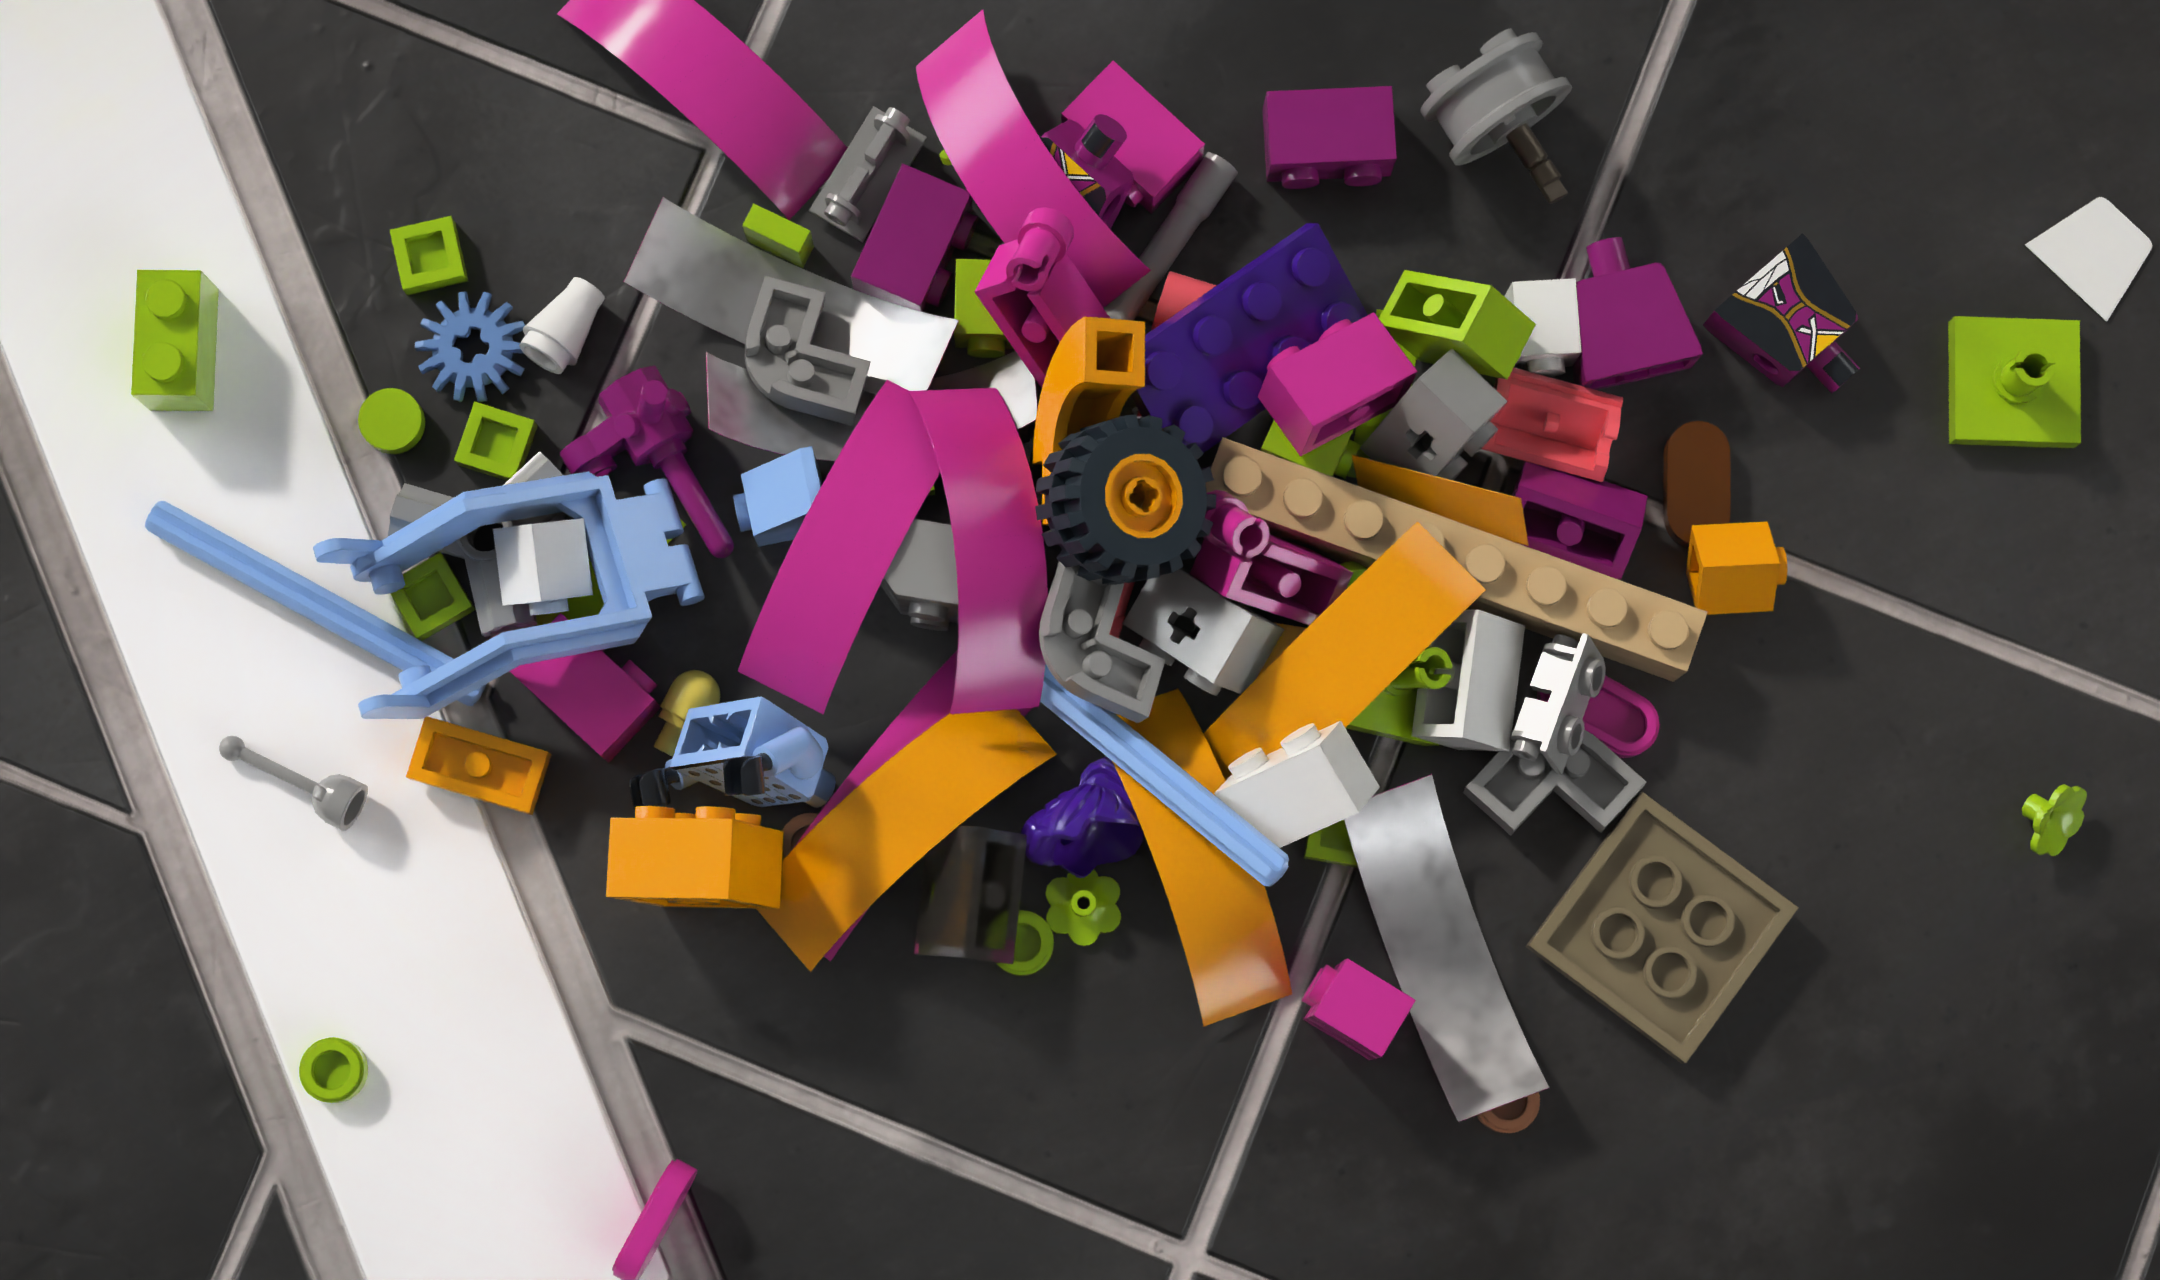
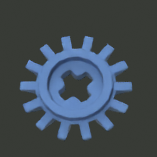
M459 292V310L454 313L441 300L436 303L437 309L445 318L441 324L423 318L420 323L421 327L434 333L433 339L415 342L416 351H432V357L418 366L420 372L423 375L437 368L440 373L432 388L439 393L449 381L454 383L453 400L463 401L466 387L474 388L478 403L487 401L485 385L492 382L503 394L510 388L501 378V375L508 370L521 377L525 369L512 361L513 353H523L519 346L520 342L513 341L512 335L523 331L525 324L523 320L509 324L504 322L503 319L513 309L508 302L504 303L494 312L489 311L492 295L487 292H483L476 308H470L467 292ZM471 329L480 330V339L483 343L489 345V350L486 355L476 354L472 363L463 362V352L454 347V343L457 337L462 339L468 338Z

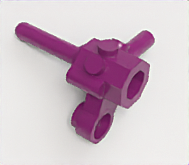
M656 366L639 368L617 379L599 394L598 402L608 419L587 434L568 444L560 452V456L570 474L589 471L597 477L610 475L617 468L613 458L627 450L635 466L651 463L654 469L661 468L710 553L716 558L728 557L733 552L734 542L683 456L687 452L684 443L692 437L693 429L686 419V416L691 414V409L684 395L680 391L668 388Z

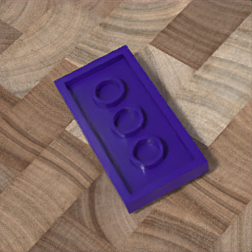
M1306 223L1145 335V387L1137 389L1130 395L1142 417L1150 415L1161 418L1162 428L1176 425L1186 432L1182 443L1188 445L1196 442L1204 453L1219 443L1222 437L1226 438L1266 409L1258 395L1268 372L1267 365L1277 354L1292 346H1298L1302 350L1319 341L1321 335L1335 323L1344 319H1349L1354 323L1368 315L1319 224Z

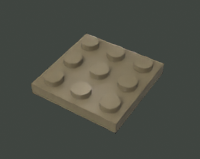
M1640 792L1525 947L1678 1062L1684 1064L1693 1055L1799 907L1644 792Z

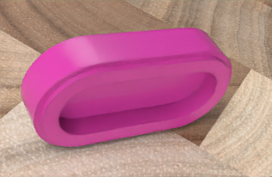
M1606 675L1599 694L1596 697H1590L1583 716L1584 730L1593 734L1620 758L1634 757L1646 751L1655 742L1660 728L1658 713L1649 700ZM1537 691V700L1548 702L1551 694Z
M678 1158L670 1162L614 1262L612 1271L615 1277L621 1280L640 1279L685 1199L698 1169Z

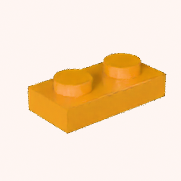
M427 716L424 718L406 778L533 815L552 754L548 751Z

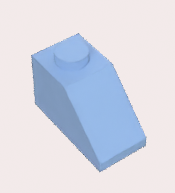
M812 446L799 448L741 474L744 493L733 495L740 531L752 530L758 547L794 540L823 484Z

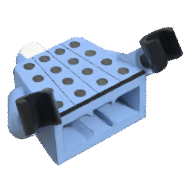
M762 696L688 709L674 756L665 763V768L653 769L631 778L629 788L633 809L635 810L637 806L662 807L671 804L669 784L677 790H682L699 781L724 792L725 796H733L758 807L805 802L815 808L821 807L832 796L836 783L835 776L822 768L829 748L827 740Z

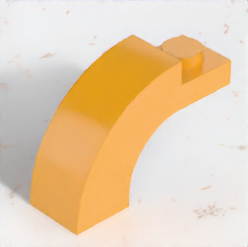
M1085 316L1074 323L1063 336L1048 367L1036 415L1032 464L1042 465V477L1051 474L1043 464L1050 453L1062 450L1058 444L1070 434L1080 432L1081 428L1118 418L1129 396L1137 389L1145 387L1144 321ZM1042 494V505L1045 504L1044 494ZM1042 519V525H1048L1047 519Z

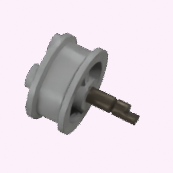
M1510 28L1487 41L1480 48L1482 56L1463 69L1459 65H1453L1431 79L1426 85L1431 95L1422 105L1420 112L1426 121L1437 120L1454 145L1449 153V157L1455 165L1470 163L1509 142L1525 168L1530 170V176L1547 202L1553 204L1567 195L1568 192L1559 180L1561 174L1553 162L1547 159V153L1530 127L1556 108L1570 93L1572 85L1566 77L1555 78L1538 53L1543 45V41L1537 33L1531 32L1517 37Z

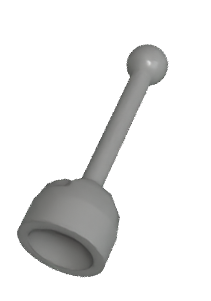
M227 736L220 742L219 752L224 759L228 761L243 760L312 794V804L318 817L341 831L348 830L354 824L364 807L368 795V786L349 776L341 774L330 775L321 780L320 783H317L245 748L243 740L237 736Z

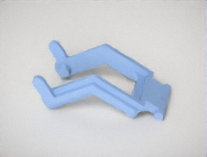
M589 471L466 491L383 540L332 538L317 543L313 547L317 562L352 564L350 568L353 579L359 582H371L374 593L383 595L396 592L405 586L403 571L480 526L564 512L574 519L584 518L587 549L604 602L598 615L502 632L432 672L428 665L408 668L398 674L402 689L391 695H376L359 702L358 707L361 717L363 719H423L519 665L634 644L652 618L648 601L677 594L681 606H688L702 601L705 596L689 545L681 544L668 547L666 541L684 532L668 479H656L646 483L643 486L646 495L618 500L615 498L609 475L597 477Z

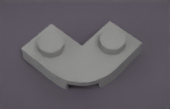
M765 276L746 335L744 355L746 368L751 380L762 394L783 407L853 426L869 375L871 361L812 345L824 307L826 292Z
M1058 561L1039 628L1040 648L1048 669L1067 691L1083 700L1136 723L1149 718L1166 659L1109 634L1124 583L1109 585L1102 584V579L1088 581L1077 576L1081 565L1066 568Z
M1584 730L1581 746L1574 756L1569 755L1562 775L1554 771L1540 752L1536 761H1528L1514 755L1512 750L1515 743L1511 740L1510 751H1499L1466 786L1463 793L1510 836L1552 791L1602 833L1643 789L1647 782L1598 738Z

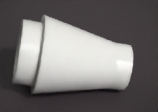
M574 277L564 291L523 327L525 337L519 344L522 352L537 365L555 374H561L567 365H575L596 313L605 300L602 292L588 281Z

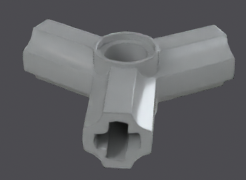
M538 452L503 485L563 476V474L541 452ZM404 483L401 491L396 495L390 513L388 536L454 497ZM558 513L497 524L503 525V527L544 523L549 522ZM482 526L438 551L465 559L482 636H496L502 632L538 625L536 615L530 616L529 603L502 605L496 550L479 551L474 546V538Z

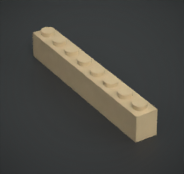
M1222 437L1211 467L1214 480L1206 482L1207 493L1214 490L1225 491L1242 501L1249 514L1266 522L1271 535L1315 549L1328 558L1342 563L1353 561L1369 568L1418 521L1486 589L1468 608L1481 610L1525 625V629L1553 639L1555 635L1560 634L1571 637L1579 643L1582 633L1588 634L1603 657L1672 682L1688 671L1708 613L1707 611Z

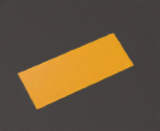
M1352 455L1358 486L1512 542L1529 546L1521 498Z

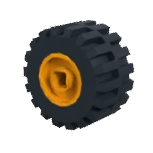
M1136 414L1121 416L1081 428L1080 432L1070 434L1058 444L1062 450L1050 453L1043 464L1051 474L1038 478L1036 492L1045 495V504L1035 506L1037 520L1047 519L1050 528L1049 531L1042 534L1047 546L1059 545L1062 549L1056 559L1066 568L1081 565L1077 576L1088 581L1102 579V584L1117 585L1159 578L1160 575L1170 574L1182 568L1181 560L1194 558L1202 548L1195 538L1209 536L1214 523L1205 518L1206 511L1216 509V494H1207L1205 483L1213 481L1214 478L1210 467L1200 468L1197 459L1203 455V452L1196 442L1184 445L1182 440L1186 432L1176 425L1162 428L1161 418L1149 415L1137 419Z

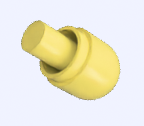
M690 670L680 674L673 681L660 705L662 710L659 717L664 719L666 723L654 744L655 748L673 757L688 709L719 704L720 689L711 675L700 670Z

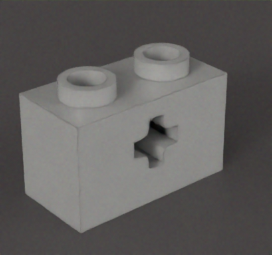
M1451 348L1414 382L1360 449L1371 460L1453 481L1468 465L1460 455L1466 451L1473 457L1499 430L1491 420L1508 401Z
M1185 567L1170 574L1160 575L1159 578L1148 579L1123 622V625L1143 637L1138 647L1166 659L1165 664L1170 666L1177 659L1189 667L1184 678L1212 695L1217 696L1222 687L1242 694L1256 680L1284 629L1244 603L1222 596L1190 574L1191 570Z

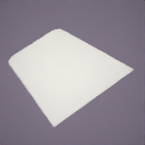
M2103 197L2094 199L2025 244L2028 249L2106 322L2153 246L2150 239L2110 201Z

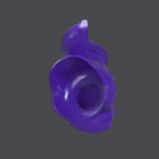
M1107 756L1090 763L1081 774L1078 787L1064 791L1058 795V798H1054L1045 804V809L1033 814L1021 829L1022 845L1026 856L1031 862L1038 865H1046L1047 867L1059 865L1078 878L1088 876L1097 865L1117 862L1131 857L1145 840V835L1112 760Z

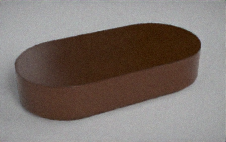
M1692 421L1683 424L1669 437L1664 448V525L1668 534L1675 542L1689 548L1692 525L1730 523V445L1727 437L1718 427L1705 421Z

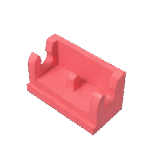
M1513 368L1508 379L1496 378L1494 389L1508 402L1491 420L1499 430L1481 449L1599 482L1604 481L1609 464L1611 444L1613 440H1617L1623 397L1518 368Z

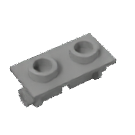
M873 106L809 209V212L863 243L876 222L902 163L911 166L927 137L907 126L910 119L899 110L889 107L885 113Z
M1582 633L1579 643L1571 637L1557 634L1554 636L1552 643L1544 645L1530 686L1534 691L1551 694L1549 701L1544 702L1526 697L1510 737L1515 743L1512 750L1514 755L1528 761H1536L1540 752L1554 771L1561 775L1569 755L1574 756L1581 746L1585 728L1583 716L1590 697H1596L1599 694L1605 679L1606 666L1604 658L1588 634Z

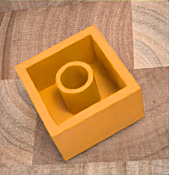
M637 806L635 807V818H610L606 897L659 907L780 909L784 831L761 826V815L736 813L734 808L703 806L696 807V814L675 813V809L670 807Z

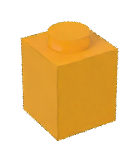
M1768 521L1691 526L1686 576L1694 606L1707 611V615L1773 611L1777 585H1785L1787 581V557L1784 547H1775Z

